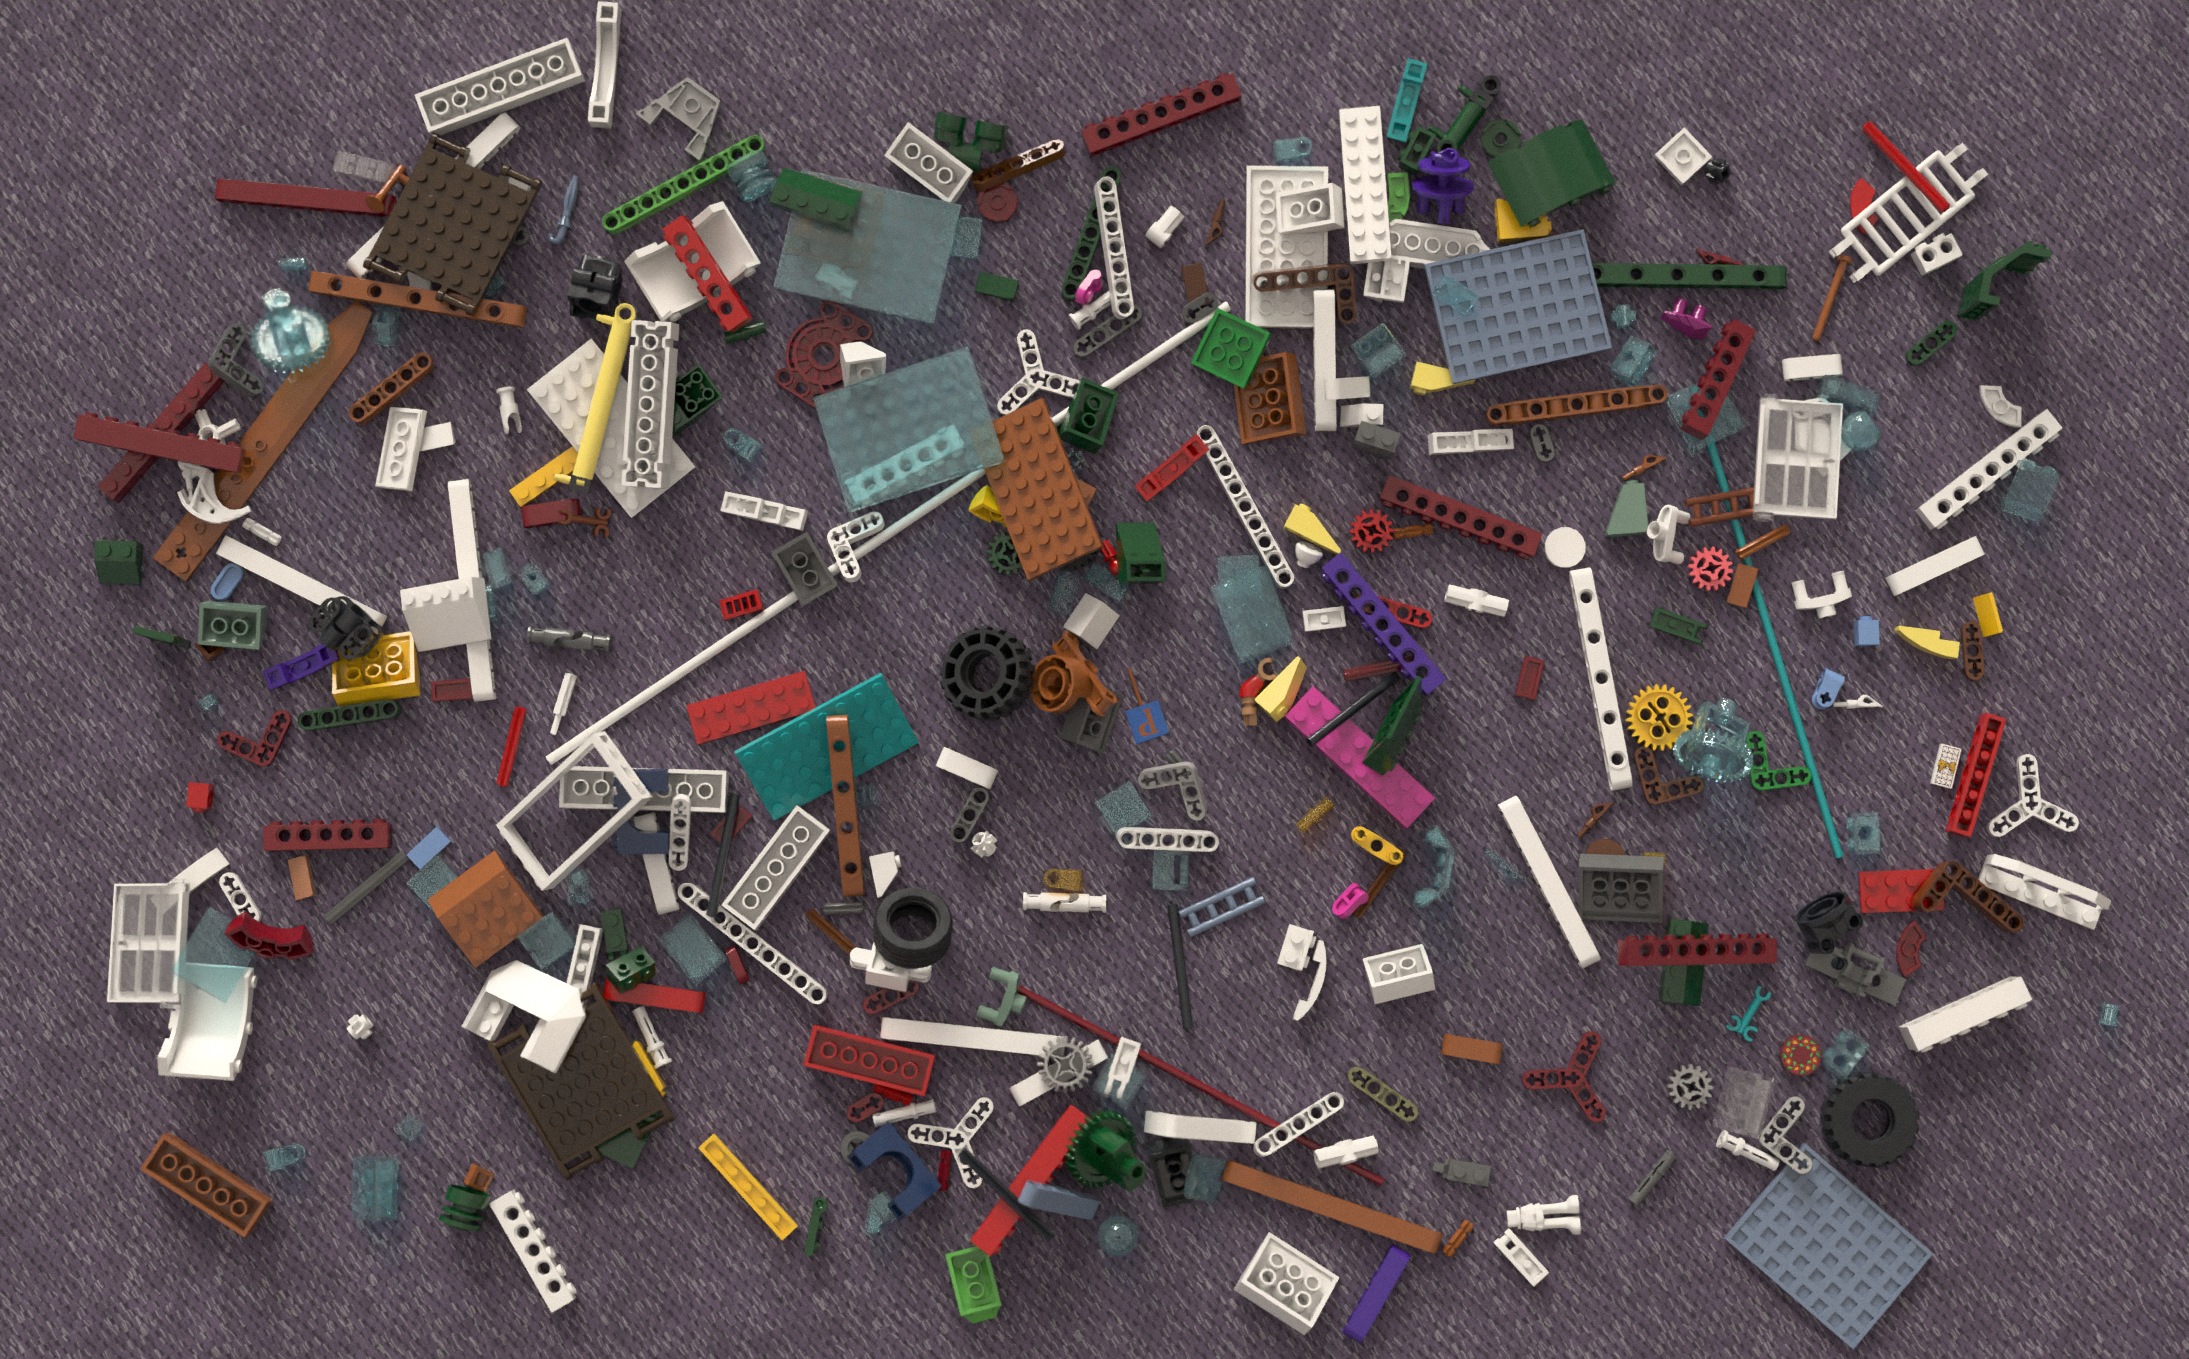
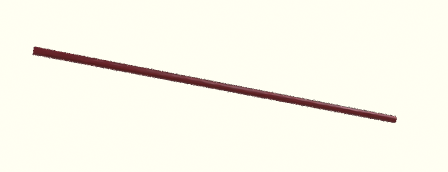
M1019 985L1018 994L1026 996L1027 999L1118 1047L1120 1038ZM1139 1049L1137 1057L1272 1129L1281 1125L1273 1119ZM1278 1130V1131H1277V1132H1279V1133H1281V1134H1283V1135L1286 1136V1134H1285L1284 1131H1282V1130ZM1303 1135L1293 1139L1313 1151L1324 1148ZM1354 1162L1341 1165L1379 1186L1384 1182V1178Z

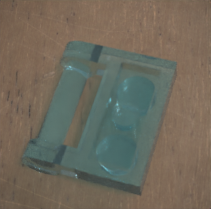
M1154 850L1152 889L1189 891V885H1187L1188 861L1191 851ZM1174 855H1180L1179 884H1173Z

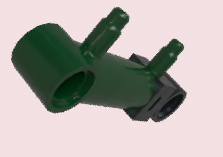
M1491 74L1485 76L1480 87H1477L1474 92L1462 85L1458 86L1457 90L1469 100L1446 134L1434 126L1429 128V131L1436 134V137L1441 140L1436 147L1435 153H1440L1442 147L1452 148L1456 151L1460 149L1483 114L1492 104L1493 99L1498 95L1501 88V80L1498 76ZM1485 84H1493L1495 86V90H1488L1485 87Z

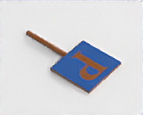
M1128 669L1127 671L1139 706L1127 710L1125 713L1136 744L1169 733L1159 701L1156 700L1143 705L1132 670Z

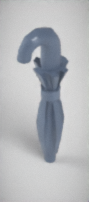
M573 175V179L566 191L562 218L557 223L559 227L557 237L554 238V234L548 233V239L551 244H561L565 239L567 229L571 228L569 218L577 198L578 176Z

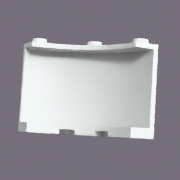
M723 201L709 205L692 219V225L732 286L742 278L749 277L756 272L755 268L761 262ZM687 236L681 238L680 243L682 247L688 243ZM666 241L659 245L654 242L646 247L635 250L624 262L660 321L666 322L670 320L675 322L682 317L681 315L707 302L708 299L699 293L697 289L698 283L695 279L692 280L688 276L685 263H681L677 259L675 248ZM698 253L692 255L691 260L693 264L699 260ZM709 270L703 272L702 277L704 281L710 277ZM720 287L715 288L713 292L715 298H717L721 293Z
M185 963L183 1003H177L176 1011H171L168 1026L171 1035L169 1039H165L158 1055V1075L234 1081L237 1073H240L242 1070V1059L248 1035H251L253 1030L251 1012L253 991L257 985V976H254V968Z

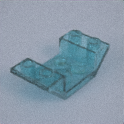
M1432 826L1427 830L1424 842L1428 843V848L1443 850V853L1438 855L1437 866H1440L1439 873L1435 874L1433 886H1436V889L1421 887L1419 891H1415L1413 903L1416 904L1418 909L1425 908L1447 893L1449 889L1455 849L1439 826Z

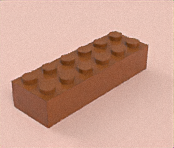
M164 1133L140 1170L243 1237L251 1236L274 1201L172 1133Z

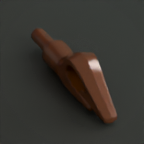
M1220 200L1218 209L1214 212L1213 222L1205 246L1222 235L1223 230L1219 223L1223 217L1224 200ZM1216 229L1219 230V233L1213 237V232Z
M1614 802L1593 806L1591 809L1592 817L1584 823V828L1577 836L1581 839L1589 829L1591 830ZM1603 807L1602 811L1598 813L1595 812L1596 808Z

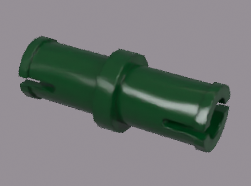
M762 320L747 326L744 325L734 333L724 332L727 344L743 339L747 341L749 337L767 332Z

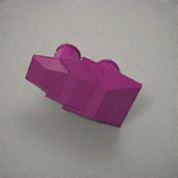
M1676 298L1672 312L1664 311L1661 319L1690 338L1704 339L1712 325L1703 321L1707 309L1704 306L1696 305L1692 316L1684 315L1688 301L1684 298Z

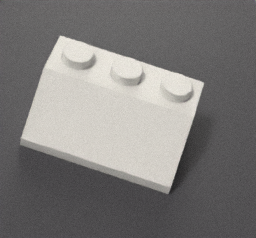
M1423 944L1363 958L1370 991L1375 1004L1435 990L1433 972Z

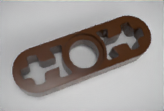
M1968 621L1960 629L1963 670L1968 680L1976 681L1984 675L1981 627L1977 622ZM1971 625L1976 630L1975 633H1972V640L1977 639V642L1971 641L1966 643V640L1971 639L1970 633L1966 632V629ZM1973 645L1977 648L1978 652L1975 657L1968 655V646ZM1978 659L1979 662H1975L1974 667L1979 670V673L1975 674L1974 677L1972 673H1969V670L1973 668V663H1968V660Z

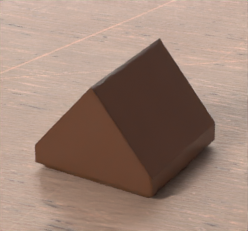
M195 644L207 661H214L225 650L222 646Z

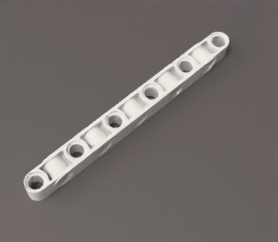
M1590 567L1569 571V579L1611 791L1632 787V776L1592 570ZM1582 593L1589 595V603L1581 601L1580 596ZM1590 633L1597 636L1598 641L1596 644L1589 642L1588 635ZM1598 673L1605 676L1604 684H1599L1596 681ZM1605 714H1610L1613 717L1611 725L1604 722ZM1613 754L1620 756L1621 762L1619 765L1612 763L1611 758Z

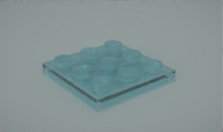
M1714 375V380L1716 382H1719V378L1716 375ZM1697 383L1668 395L1666 398L1679 428L1683 424L1681 422L1685 411H1689L1691 406L1689 404L1690 398L1699 389ZM1728 391L1709 436L1700 440L1682 430L1681 432L1692 453L1747 427ZM1705 392L1706 398L1711 400V395ZM1697 410L1698 415L1703 418V413Z

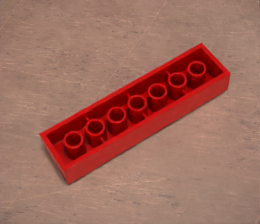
M1069 1105L1008 1189L1019 1198L1027 1180L1048 1185L1054 1177L1051 1173L1054 1169L1059 1170L1066 1161L1064 1158L1065 1154L1070 1152L1066 1148L1067 1145L1073 1143L1069 1140V1137L1076 1136L1073 1130H1080L1078 1124L1080 1122L1084 1125L1085 1117L1087 1116L1073 1105ZM1000 1198L969 1242L988 1256H991L992 1253L997 1255L1003 1247V1244H1001L1003 1238H1009L1016 1229L1013 1225L1017 1219L1022 1221L1023 1218Z

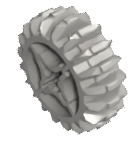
M1064 1036L1063 1043H1060L1059 1037H1056V1045L1049 1041L1048 1044L1051 1048L1048 1049L1045 1046L1042 1048L1046 1055L1039 1054L1038 1057L1044 1059V1062H1038L1037 1066H1044V1069L1039 1070L1038 1073L1046 1074L1042 1081L1045 1082L1049 1079V1088L1054 1083L1056 1084L1055 1091L1057 1092L1060 1086H1064L1063 1093H1067V1086H1070L1071 1091L1074 1092V1084L1077 1083L1078 1087L1082 1088L1083 1085L1080 1080L1082 1079L1084 1082L1089 1081L1084 1076L1085 1073L1092 1075V1071L1087 1070V1066H1094L1091 1062L1087 1063V1059H1091L1092 1054L1085 1056L1084 1053L1089 1048L1085 1047L1081 1050L1080 1047L1083 1045V1042L1080 1041L1078 1045H1075V1037L1071 1039V1043L1067 1042V1036ZM1060 1047L1073 1048L1065 1057H1061L1053 1052ZM1077 1053L1081 1055L1083 1060L1081 1072L1073 1066V1059ZM1072 1055L1069 1065L1074 1071L1066 1069L1058 1073L1062 1064L1056 1058L1064 1059L1065 1061V1059H1069ZM1049 1056L1058 1064V1069L1053 1076L1048 1069ZM1065 1072H1070L1077 1077L1069 1082L1058 1080Z

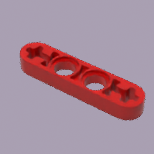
M1359 593L1355 599H1359L1361 594ZM1379 597L1382 602L1387 603L1389 611L1399 623L1423 629L1432 622V616L1427 610ZM1370 605L1364 606V613H1374V611L1369 610L1371 608ZM1399 608L1407 609L1408 617L1406 619H1400L1397 616ZM1412 610L1416 611L1415 616L1425 614L1428 622H1424L1421 625L1419 624L1420 620L1413 618V622H1410Z

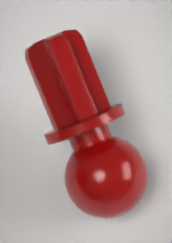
M1108 540L1102 541L1103 547L1100 548L1105 558L1104 562H1110V572L1118 575L1117 552H1115Z

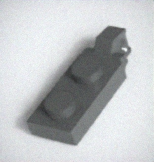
M1450 1158L1445 1159L1444 1164L1433 1162L1432 1170L1442 1172V1178L1488 1187L1491 1166Z

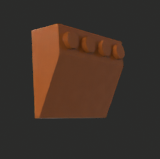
M1283 352L1261 357L1246 389L1234 384L1241 444L1307 435L1296 354Z

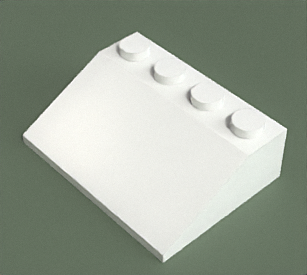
M467 577L400 590L402 611L418 652L491 640L484 578Z
M1269 1232L1243 1272L1234 1290L1305 1335L1313 1327L1339 1277Z

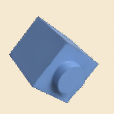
M1872 616L1860 617V620L1854 622L1855 646H1877L1880 644L1879 620H1872Z

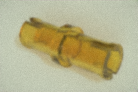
M1325 796L1314 808H1310L1308 813L1296 822L1295 825L1302 833H1305L1314 823L1320 822L1322 820L1321 817L1333 808L1334 804Z

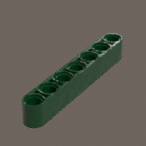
M1112 166L1107 167L1103 171L1101 178L1106 177L1108 174L1116 175L1115 184L1118 190L1121 178L1120 171ZM1101 183V189L1104 192H1109V185ZM1095 196L1062 285V296L1069 302L1076 301V293L1068 295L1065 290L1068 287H1074L1076 291L1088 274L1101 237L1099 220L1094 219L1092 216L1094 212H1097ZM1104 203V210L1110 212L1111 205ZM1093 230L1097 235L1091 239L1085 235L1086 232ZM1082 249H1087L1090 255L1084 258L1079 255V252ZM1075 268H1080L1083 270V274L1081 276H1074L1072 271Z

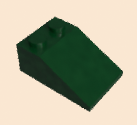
M1082 377L1062 422L1059 432L1060 439L1095 454L1104 444L1119 393Z

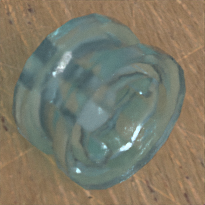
M213 693L197 702L199 706H202V712L209 711L219 704V701L214 699L215 695Z

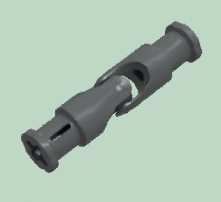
M529 626L527 631V643L529 644L532 642L544 643L545 646L588 651L598 649L610 652L612 635L602 636L595 635L594 632L548 627L546 629L533 628V626Z

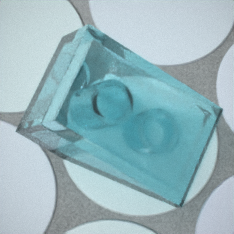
M691 912L687 913L658 938L695 986H699L729 960L727 954Z

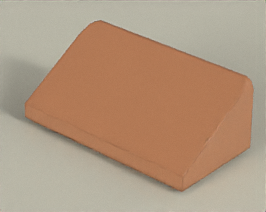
M304 855L289 859L288 865L295 900L316 896L309 856Z

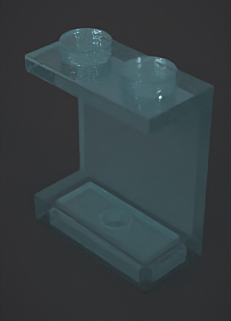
M2018 459V470L2006 497L2002 496L2000 499V509L2040 523L2060 478L2054 468L2049 466L2042 468L2036 466L2037 464L2031 460L2025 459L2022 461Z

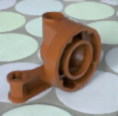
M1065 630L1062 633L1063 636L1052 644V649L1057 655L1054 654L1043 658L1036 665L1035 673H1032L1034 684L1033 687L1030 686V694L1033 702L1040 710L1059 715L1074 706L1075 702L1082 697L1087 700L1093 712L1098 716L1104 717L1110 706L1118 702L1117 698L1102 685L1096 676L1098 672L1097 667L1091 661L1085 659L1079 650L1078 638L1071 631Z

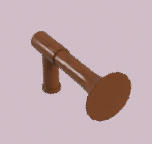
M399 165L377 195L365 198V202L371 210L379 213L383 212L384 205L382 202L398 181L405 185L407 184L409 178L404 175L406 168L403 165Z

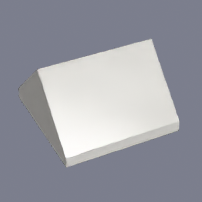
M1085 593L1063 627L1095 649H1098L1120 615L1102 601Z

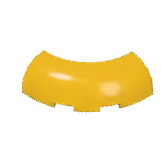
M988 485L984 486L971 501L969 512L989 523L993 520L1003 523V527H1007L992 488Z

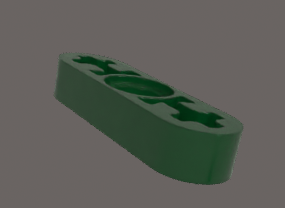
M1944 321L1906 352L1905 359L1907 363L1917 366L1924 362L1956 335V325L1951 321ZM1943 326L1945 328L1949 326L1951 328L1949 331L1951 335L1947 333L1940 338L1938 335L1944 330ZM1928 338L1936 341L1934 349H1929L1926 346ZM1920 349H1923L1924 352L1918 356L1919 361L1911 358L1913 356L1912 351L1917 353Z

